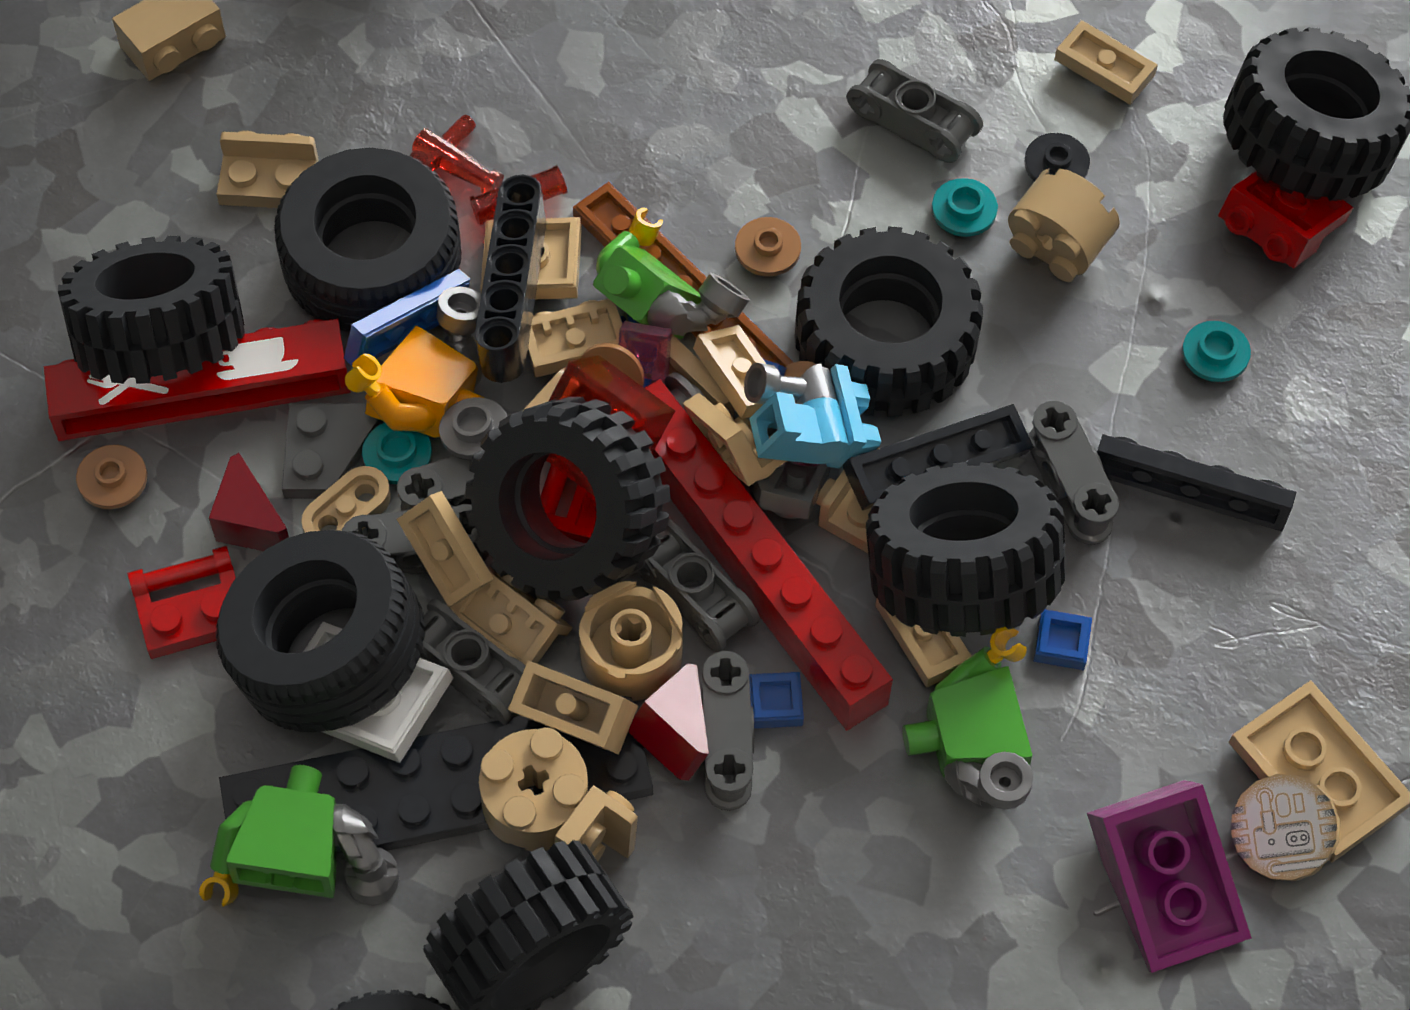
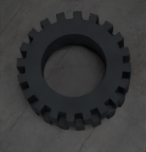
M167 236L165 241L156 242L155 237L141 238L142 244L130 246L128 241L116 244V251L108 253L102 249L92 254V262L81 260L73 266L75 272H66L61 278L63 284L58 285V294L74 361L77 362L78 368L84 373L90 370L91 377L102 380L110 375L111 383L124 384L128 378H135L136 384L150 383L151 377L163 375L164 381L176 379V372L187 370L190 374L203 370L202 362L204 361L215 364L224 358L222 350L233 351L238 346L237 338H243L245 332L239 294L229 253L226 250L221 251L220 245L214 242L204 245L202 238L191 237L186 242H181L180 236Z
M572 840L568 845L565 841L554 843L547 852L541 847L531 851L528 858L522 862H519L518 859L504 865V871L493 878L490 874L478 883L480 888L474 893L462 895L454 902L457 908L454 911L444 912L437 921L439 927L430 930L426 937L428 944L424 945L423 952L460 1010H535L541 1006L542 1001L550 996L554 999L564 993V987L571 982L576 981L578 983L589 974L587 970L591 966L600 965L609 956L607 950L618 947L624 939L622 934L630 930L632 925L630 919L633 918V913L585 843L582 845L580 841Z

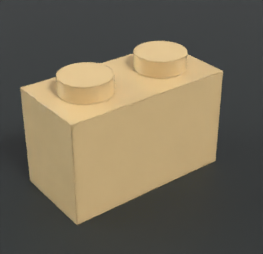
M143 0L112 18L120 47L148 81L163 73L174 70L180 63L201 51L212 48L217 42L226 38L220 9L212 0Z
M528 660L508 710L619 755L638 705L624 697Z

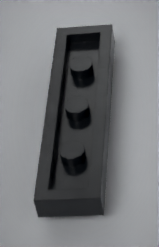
M1011 404L849 458L842 467L863 511L872 508L877 498H880L889 486H898L903 477L912 473L917 476L923 474L927 468L939 466L940 469L952 467V463L967 462V466H980V463L996 465L1025 455L1034 446L1015 405Z
M1102 434L1097 450L1108 480L1281 532L1291 513L1297 493L1296 491L1283 488L1279 483L1271 480H1256L1236 474L1224 466H1209L1186 459L1177 452L1155 450L1139 445L1127 437H1112Z

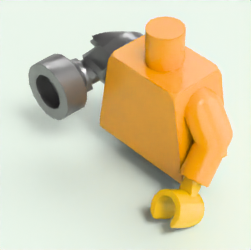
M459 286L451 287L441 293L438 300L436 318L438 323L444 328V332L448 334L444 338V342L424 329L415 326L382 365L370 354H362L352 363L353 369L346 374L345 384L353 392L365 391L367 393L365 396L367 401L366 415L384 421L394 431H414L437 438L440 437V421L452 405L468 398H485L474 393L475 386L483 376L477 345L474 342L473 335H471L476 329L481 294L478 291Z

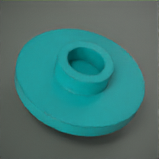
M968 178L950 180L941 185L933 197L932 214L935 221L942 229L953 235L964 237L979 235L992 226L997 216L998 203L994 193L985 184L977 180Z
M1206 321L1197 324L1187 333L1182 346V355L1187 367L1198 377L1212 382H1225L1237 378L1245 371L1250 360L1251 348L1246 336L1235 326L1222 321Z
M383 423L373 429L365 439L362 456L365 466L379 469L385 474L389 484H397L405 471L431 462L432 447L428 435L414 431H394L386 423Z

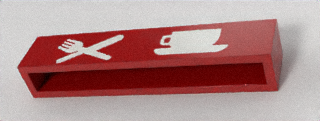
M315 319L307 321L302 325L258 329L253 333L244 334L243 338H237L238 346L233 351L222 350L224 358L213 364L204 361L202 362L203 370L190 374L187 370L176 372V379L167 381L163 380V375L151 377L150 383L136 384L135 378H128L124 384L111 383L110 375L102 380L91 377L90 370L85 373L82 372L74 359L64 360L55 365L44 366L49 419L58 441L351 393V390L345 384V376L348 371L346 360L344 359L345 353L338 319L327 321Z

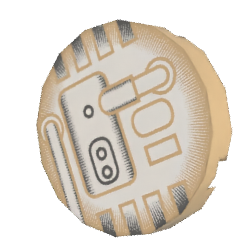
M1275 774L1256 781L1241 794L1232 812L1231 836L1237 853L1252 870L1273 880L1297 881L1315 875L1329 861L1339 843L1340 819L1333 801L1318 785L1297 775Z

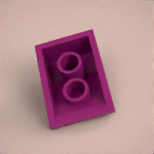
M1183 780L1087 813L1103 866L1149 972L1153 973L1252 938L1203 784Z

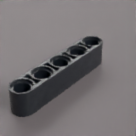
M521 174L507 178L501 183L498 191L475 329L481 370L483 375L492 382H510L523 373L526 365L547 224L541 184L530 175Z

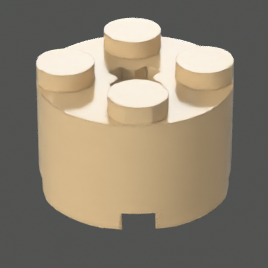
M1046 169L1038 176L1010 212L1008 224L1013 237L1009 242L1019 255L1025 258L1038 257L1049 264L1050 271L1057 278L1065 282H1072L1076 275L1086 272L1115 234L1120 225L1119 216L1114 207L1109 213L1100 203L1105 195L1085 178L1064 169H1059L1055 175H1050L1049 169Z
M631 581L618 582L594 594L585 606V611L579 625L580 660L587 679L595 687L619 696L632 697L633 701L649 698L681 669L683 655V621L673 599L663 590L654 586L652 590L637 586L636 582Z
M552 728L522 730L500 740L485 754L481 763L479 788L485 820L491 831L507 844L511 843L525 848L527 851H534L541 847L545 851L549 850L555 843L557 832L588 793L587 770L578 750ZM530 786H536L538 789L543 788V793L535 796L530 789L526 788Z

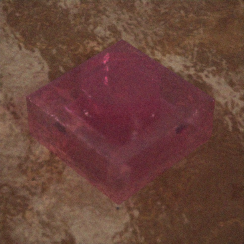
M624 321L619 329L618 345L629 350L639 360L643 368L644 378L665 381L669 374L672 329Z

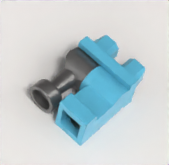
M754 363L748 369L744 380L745 396L751 403L763 404L749 418L758 458L826 464L827 467L840 468L849 458L876 450L880 446L881 438L878 427L862 423L860 417L869 407L870 395L866 384L851 381L848 366L835 364L829 370L826 367H822V364H816L806 370L800 377L781 376L779 370L774 365ZM767 428L777 429V431L769 438L767 434Z

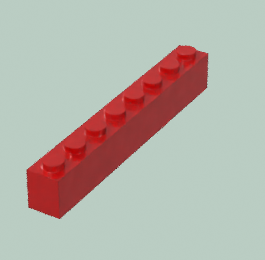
M657 380L619 402V412H625L635 421L632 429L636 433L645 430L654 442L649 449L654 459L662 458L666 471L660 473L662 485L670 486V499L735 585L752 601L760 618L844 729L848 731L889 704L893 682L891 676L662 380Z

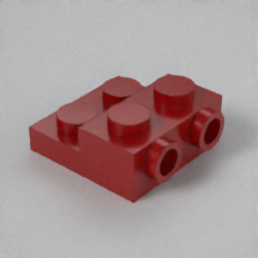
M1255 171L1231 188L1218 217L1225 221L1227 228L1232 233L1249 237L1262 246L1264 253L1269 259L1286 263L1293 269L1315 254L1324 237L1344 224L1354 208L1344 200L1329 201L1327 197L1312 200L1304 198V194L1293 191L1292 194L1280 190V185L1271 180L1267 183L1259 178L1257 171Z

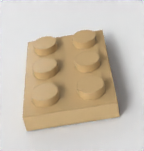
M1311 680L1232 734L1229 740L1232 748L1259 779L1275 774L1297 775L1318 785L1330 797L1340 819L1339 843L1334 854L1329 859L1331 863L1410 807V791Z

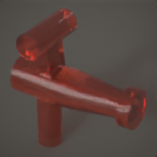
M462 115L442 136L428 128H424L419 132L412 145L413 152L410 154L411 157L423 162V164L432 168V171L440 168L454 177L481 188L480 192L488 198H492L498 192L501 183H503L504 174L496 169L489 171L466 151L458 147L476 128V123L470 116Z

